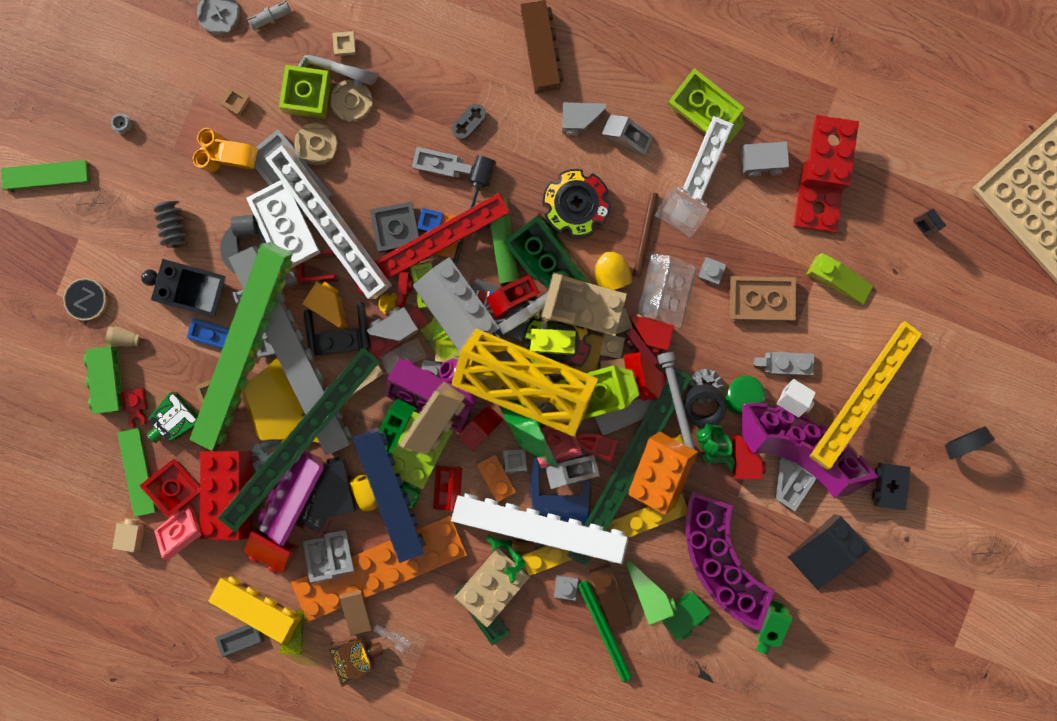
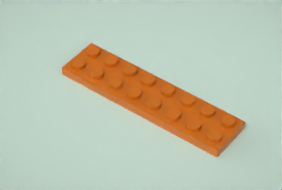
M449 515L416 529L417 535L422 533L426 546L422 547L424 551L422 555L399 563L392 542L389 540L351 556L353 573L310 585L309 575L293 580L291 584L306 621L309 622L342 608L340 602V595L361 590L364 599L467 556L456 525L451 521L452 516Z

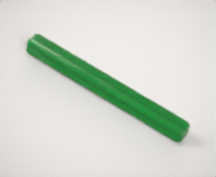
M582 581L578 584V587L621 681H628L632 678V674L589 581Z

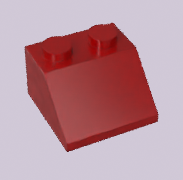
M258 528L251 531L244 552L249 555L248 558L256 563L261 561L268 565V570L278 574L287 570L298 547L288 541L285 542L284 546L279 545Z

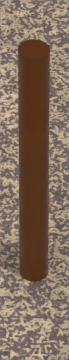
M651 192L649 196L633 276L641 277L659 195L657 193Z

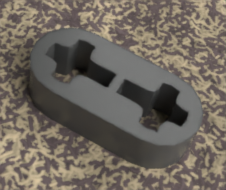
M480 104L471 105L454 122L452 131L456 139L461 141L467 140L486 119V112L483 106ZM472 111H481V118L475 117L472 121H470V119L473 117ZM468 123L467 127L465 128L467 133L457 134V127H464Z

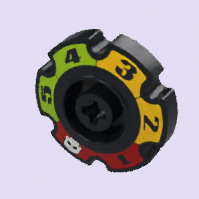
M570 169L559 173V181L557 183L550 181L543 194L542 206L549 209L544 216L546 221L558 234L568 231L570 238L578 239L594 234V226L600 225L602 227L610 212L611 202L604 198L609 192L607 186L594 173L588 177L584 176L582 169ZM574 200H577L578 203H581L579 208H576L575 205H571L573 204Z
M533 317L526 326L523 340L528 341L529 346L525 349L530 350L531 329L576 331L574 355L537 354L566 366L572 367L577 365L579 368L588 359L591 351V344L585 341L586 337L591 335L588 328L545 317L542 319H535ZM527 358L530 363L541 364L539 362ZM560 373L547 374L548 376L562 377Z

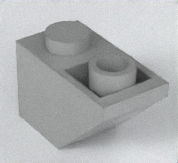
M396 307L388 313L389 317L381 320V318L370 324L371 328L367 330L372 336L403 342L420 331L404 307L401 309Z

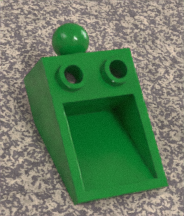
M508 400V401H511V402H513V403H515V404H518V405H520V406L525 407V406H524L520 401H518V400ZM499 406L519 446L552 466L558 465L539 428L543 424Z

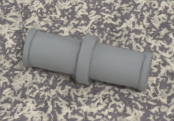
M284 0L271 8H264V11L257 15L249 17L248 22L252 29L256 31V29L269 23H276L277 19L289 13L291 14L292 11L288 2Z

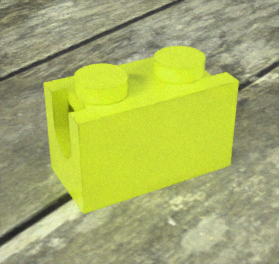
M531 329L530 351L545 354L574 355L576 331Z

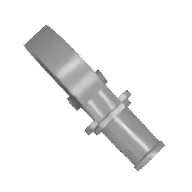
M548 292L535 301L526 300L527 307L524 309L521 307L516 310V314L498 324L501 333L505 334L522 322H528L532 316L535 319H539L540 312L544 310Z

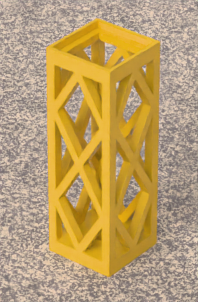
M475 329L461 349L451 385L575 436L588 408L598 378ZM507 351L516 362L498 361L491 352ZM526 358H529L541 364L530 363ZM560 373L570 385L553 384L543 374ZM467 379L472 385L465 383L464 380ZM479 379L498 380L507 390L489 391ZM508 400H518V401H520L525 407L520 406V405H518V404H515V403H513V402H511V401H508ZM532 401L550 402L560 412L542 413ZM561 422H570V423H569V426H568V425L563 424V423H561Z

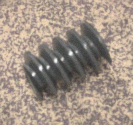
M166 201L153 207V211L157 213L155 219L160 221L156 224L157 228L161 229L158 232V236L163 238L160 240V245L167 248L188 245V242L181 241V238L187 236V234L179 231L185 228V225L178 224L179 221L184 219L182 216L176 215L182 211V208L175 207V205L180 203L179 201Z

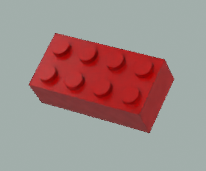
M200 451V530L202 533L200 539L241 540L249 538L252 531V513L236 532L217 518L252 478V451Z

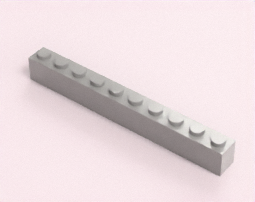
M256 246L228 258L243 289H245L259 250ZM281 292L277 296L276 301H278V305L270 315V326L265 333L306 414L328 387L325 388L322 382L324 379L322 371L319 367L315 368L314 355L310 348L306 349L303 343L305 337L300 328L296 329L293 323L295 321L294 314L290 308H286L284 304L286 299L283 292ZM341 410L335 414L317 436L326 456L350 445V438L353 437L349 427H344L341 421L343 418Z

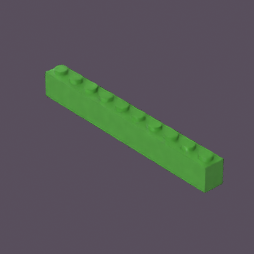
M271 242L260 245L189 439L211 451L219 446H223L228 438L226 432L234 422L235 416L233 414L241 403V392L249 382L247 376L255 366L256 360L254 358L256 352L263 345V340L261 339L270 326V315L278 305L276 299L285 286V281L283 280L293 265L291 259L294 253Z

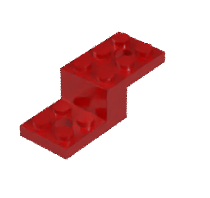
M815 115L808 160L802 164L793 227L830 233L837 232L843 190L850 186L859 121ZM830 135L837 136L839 139L838 145H831L828 137ZM815 203L823 206L822 214H816L813 211Z

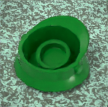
M741 376L730 384L725 396V404L732 413L742 414V406L744 404L763 403L765 391L758 379L753 376Z

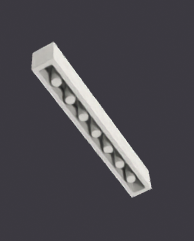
M465 493L464 497L457 496L451 519L452 522L619 564L624 562L629 538L624 536L625 532L612 529L611 533L603 531L602 526L590 524L589 528L581 526L582 522L574 519L564 522L560 521V516L548 513V516L544 517L539 515L540 511L528 508L526 512L518 510L519 506L506 503L505 507L497 505L498 501L488 498L485 499V502L478 501V496Z

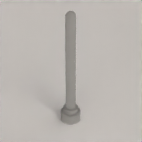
M674 352L660 354L657 358L659 365L662 364V368H665L684 444L695 450L673 367L675 365L674 361H676Z

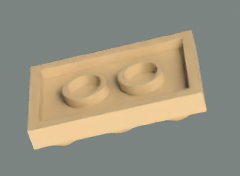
M499 548L490 555L454 597L485 627L492 623L530 578L521 570L516 575V581L511 584L504 570L508 566L515 567V563Z

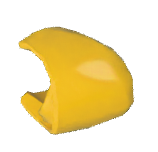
M605 252L595 264V278L598 286L616 290L632 283L631 269L622 255L616 252Z
M366 474L359 475L349 482L354 500L361 511H373L378 508Z

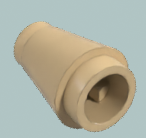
M116 325L114 327L109 326L105 341L111 346L138 347L140 334Z

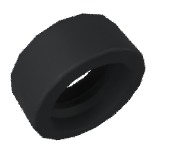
M703 384L695 386L689 390L684 400L686 417L690 423L697 427L705 428L706 424L716 425L725 416L726 405L724 396L719 389L712 385ZM699 397H713L718 404L717 410L707 416L694 413L692 404Z

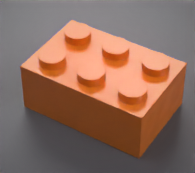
M662 432L653 435L648 440L628 495L666 515L676 507L698 451Z

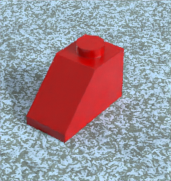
M529 274L497 289L486 300L495 316L498 317L523 304L526 300L537 296L540 292Z
M636 315L630 316L632 326L646 346L650 347L649 350L651 352L662 354V351H668L674 325Z
M642 352L626 354L624 356L625 368L634 372L639 390V396L637 397L642 401L659 399L667 377Z
M488 405L457 437L474 451L503 419Z
M732 435V455L735 460L733 478L762 479V474L766 473L765 461H762V457L759 454L751 452L741 436Z

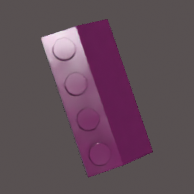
M400 358L387 379L384 394L395 401L398 398L416 408V412L421 413L435 390L443 382L447 383L466 396L462 401L465 406L460 414L456 415L454 413L450 419L453 422L450 429L458 433L462 432L477 399L474 394L454 387L446 380L436 377L430 370H422L416 367L412 361Z
M305 450L278 481L279 485L276 491L272 490L267 499L269 504L266 510H261L257 518L259 530L279 545L284 546L324 469L321 457Z

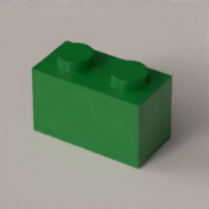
M692 590L688 591L675 603L678 609L675 612L676 618L663 623L677 641L681 638L682 640L688 638L693 632L692 629L697 624L699 626L704 624L709 619L708 615L711 613Z

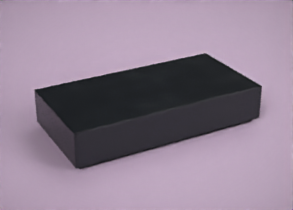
M934 208L913 219V222L924 236L931 235L947 226Z

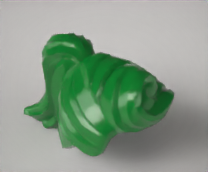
M706 424L704 429L696 432L700 449L703 450L702 459L708 464H725L732 471L735 467V460L732 455L730 438L722 432L721 426Z

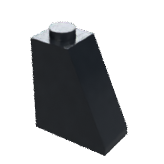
M340 457L326 459L327 464H323L324 469L318 479L311 521L357 510L349 485L351 480L346 460L340 461Z

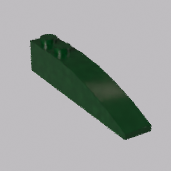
M541 213L533 217L504 241L505 245L533 279L543 284L547 290L550 288L553 273L595 285Z

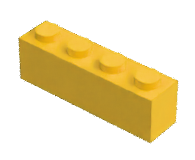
M234 576L220 578L208 602L281 644L290 641L301 620L300 617L295 615L296 611L289 607L282 608L277 605V600L266 596V598L261 596L258 589L251 586L245 587L241 584L242 581Z

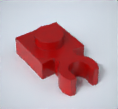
M145 388L122 391L121 397L124 413H131L128 420L130 427L136 426V418H140L141 425H146L147 417L142 413V410L148 409Z

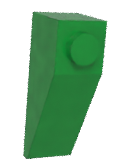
M398 398L389 408L379 430L380 433H385L388 445H385L387 454L393 452L411 415L416 410L415 407Z

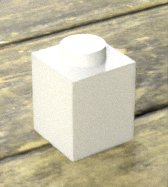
M793 379L783 389L777 405L799 418L804 412L808 413L814 406L815 402L812 400L816 392Z

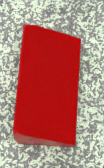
M436 466L433 509L454 511L457 496H461V467Z

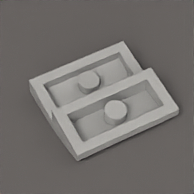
M346 530L324 534L322 538L303 541L310 585L336 579L354 572Z

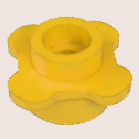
M385 293L380 297L379 308L384 314H388V312L397 307L396 293L391 295Z

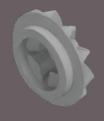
M709 369L695 372L688 384L689 390L697 385H703L701 379L703 378L705 382H714L712 386L721 392L723 389L721 377L715 371ZM703 396L696 399V401L701 403H711L714 402L715 399L713 397Z

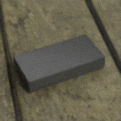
M246 624L216 636L215 640L221 656L224 658L262 643L264 638L259 630Z

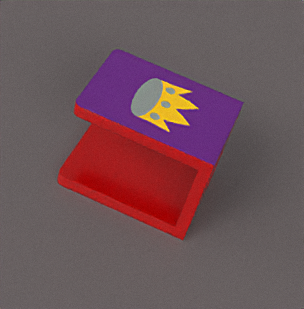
M332 249L321 250L320 254L310 259L336 257V254ZM304 262L296 266L297 281L302 285L315 284L316 282L324 283V281H340L339 277L335 274L305 277Z

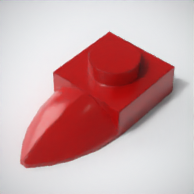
M399 272L397 307H400V309L405 306L409 291L413 290V279L410 278L409 273Z
M593 433L576 435L580 448L585 450L586 453L610 462L612 461L618 441Z

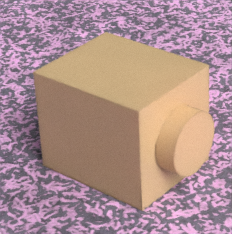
M125 518V521L118 522L116 524L112 549L129 552L141 550L145 524L138 523L139 520L133 518Z

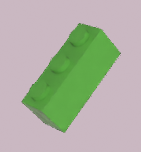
M108 346L85 349L84 365L88 371L86 385L90 389L88 404L92 414L124 411L121 397L123 383L119 348Z

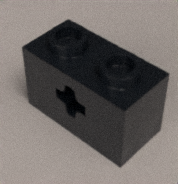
M878 463V467L874 471L878 476L876 488L872 491L874 506L906 510L911 467ZM887 484H893V488H887Z

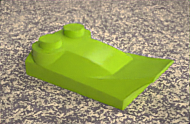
M695 68L667 103L673 112L684 116L704 133L707 132L713 116L734 124L726 142L730 144L744 125V107Z
M613 365L586 373L598 378L583 419L628 408L630 403L639 396L634 372ZM566 379L557 381L558 384L570 385Z

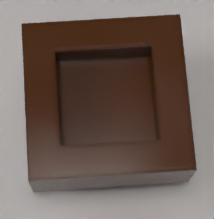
M512 537V551H534V542Z

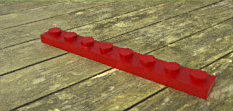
M497 193L374 262L385 277L390 279L399 274V272L405 271L511 212L501 193ZM353 279L359 293L363 294V291Z

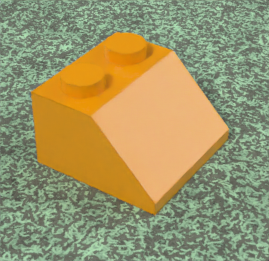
M325 281L322 285L316 282L302 304L338 328L346 330L348 325L343 300L337 295L339 291Z

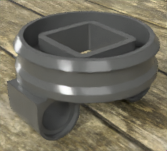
M254 214L231 217V227L228 228L221 240V257L225 265L233 273L235 271L228 258L241 252L240 240L260 237L261 245L266 243Z

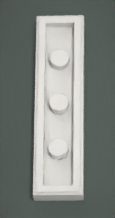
M713 116L679 197L698 205L700 204L734 124Z

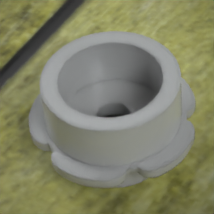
M127 114L114 115L111 119L112 129L116 130L118 134H125L126 131H130L132 128L131 118Z

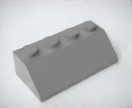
M450 257L432 268L413 285L459 352H461V349L475 329L491 335L500 329Z

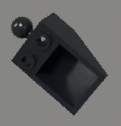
M162 259L158 273L155 270L147 269L141 274L143 284L146 286L155 285L151 301L215 318L226 276Z

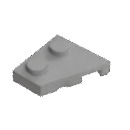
M780 457L775 499L791 510L796 511L817 478L800 465Z

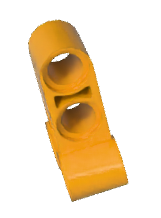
M209 128L200 130L197 141L202 147L193 155V163L196 167L210 173L216 172L220 165L254 169L258 152L257 147L245 143L225 141L221 134Z

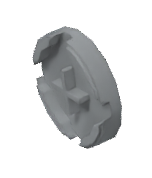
M201 0L197 7V17L207 32L213 35H224L237 27L240 21V9L235 0Z

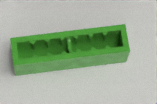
M503 197L509 208L508 198ZM510 213L490 224L500 286L508 285L521 279L518 260L504 243L506 239L514 234Z

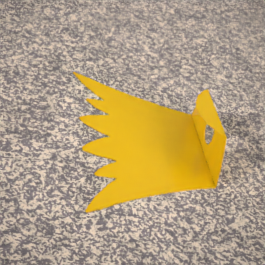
M278 358L249 380L246 388L241 392L254 432L260 440L285 439L304 417L301 415L305 412L298 398H296L297 396ZM317 437L313 440V442L319 443Z

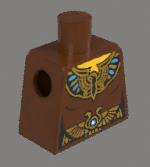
M365 637L334 642L327 647L341 687L371 671L375 666L373 658L383 654L380 642L368 646Z

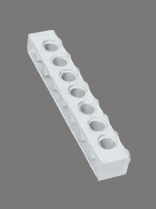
M281 145L266 158L267 162L368 299H376L392 286L293 150Z

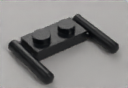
M364 302L356 304L359 328L315 334L312 311L305 310L303 312L307 347L311 349L314 356L361 350L363 347L365 349L370 348Z

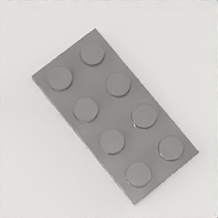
M279 129L257 146L258 152L254 167L269 186L280 181V178L269 165L266 158L283 145L293 150L327 198L333 197L308 164L297 155L295 148ZM299 205V208L304 218H307L308 216L305 214V212Z

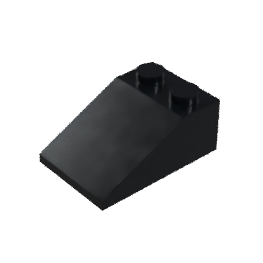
M834 514L797 547L788 558L816 589H819L855 564L871 548L842 516Z

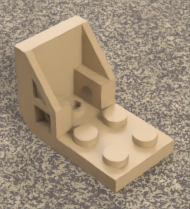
M553 273L542 317L615 336L627 294Z

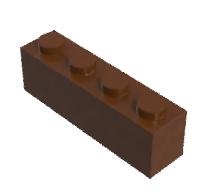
M546 0L521 4V16L534 93L560 89V82H563L562 69L557 68L556 61H560L558 48H554L553 41L556 40L555 28L550 27L549 20H553L551 7H547Z

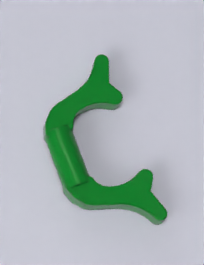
M490 534L486 540L492 545V550L496 551L498 548H505L509 551L515 562V567L508 566L504 570L509 577L510 583L513 584L516 581L517 573L525 567V561L519 551H512V541L500 540Z

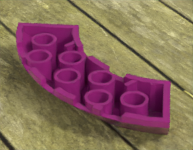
M746 403L742 406V437L753 454L780 456L800 465L814 475L826 487L833 498L848 496L878 478L861 455L857 457L849 449L851 446L849 443L829 470H826L809 456L829 428L823 424L818 426L809 421V416L802 414L798 418L779 405L777 408L768 407L767 403Z
M691 491L686 513V540L694 570L705 590L724 611L746 626L761 632L774 589L754 579L743 568L735 554L730 540V518L733 506Z

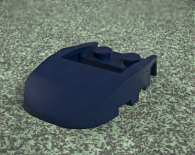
M581 449L582 455L565 460L563 462L586 457L585 450ZM534 455L529 489L532 509L540 511V516L547 517L549 513L560 516V521L568 522L569 519L581 521V526H584L590 513L592 496L590 479L582 481V495H539V472H546V469H541L538 458Z

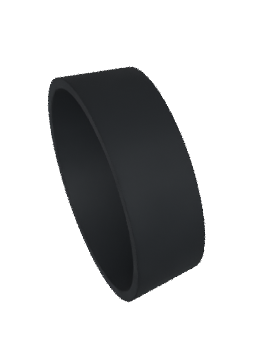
M984 426L945 444L949 459L952 460L991 443L995 438L987 427Z

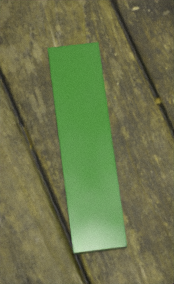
M86 160L1 168L3 190L90 182L89 166Z
M141 428L118 432L133 515L136 517L157 512L156 505L139 487L150 477Z

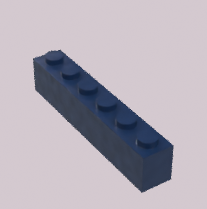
M378 428L354 436V444L399 563L424 554L422 547L426 546L422 533L417 535L415 527L418 526L415 514H410L407 507L411 506L407 493L402 494L400 486L404 484L400 474L394 473L392 466L396 465L392 452L387 454L385 445H388L385 433H380Z

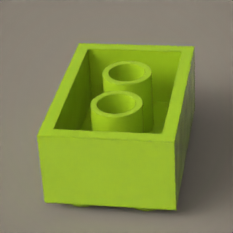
M414 411L392 452L396 463L392 467L395 474H400L401 479L420 489H424L454 430L449 429L447 433L442 431L438 437L441 439V442L435 451L430 449L427 454L402 448L399 446L420 415V413Z

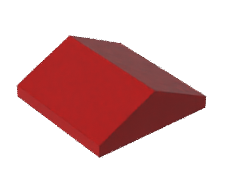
M172 459L139 485L167 518H170L184 508L200 493V486L175 459Z

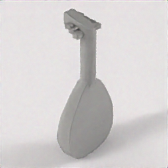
M305 55L298 67L308 68V65L313 64L332 69L335 72L355 79L354 86L361 88L363 83L368 85L375 84L379 76L377 72L340 64L336 61L313 55Z

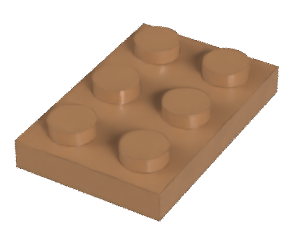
M731 276L730 320L795 321L796 277Z

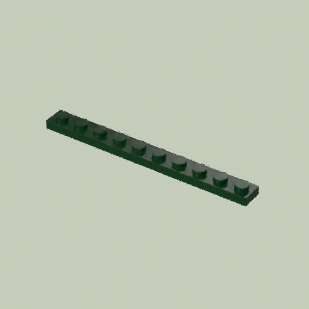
M363 347L217 519L236 532L380 361Z
M674 367L682 396L692 376ZM667 378L659 399H654L584 524L585 527L590 528V524L602 526L603 531L606 532L630 489L649 438L658 432H662L675 406ZM571 551L567 555L585 567L591 559V556Z

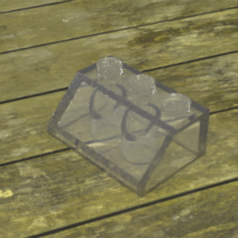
M651 254L636 316L671 324L676 328L682 329L697 267L673 256Z

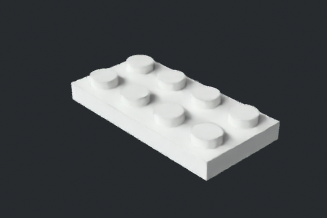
M281 180L246 198L266 243L271 242L294 253L291 259L293 261L291 268L321 253L297 201Z

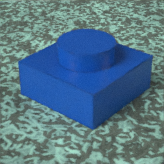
M422 208L417 229L428 232L441 225L443 213Z

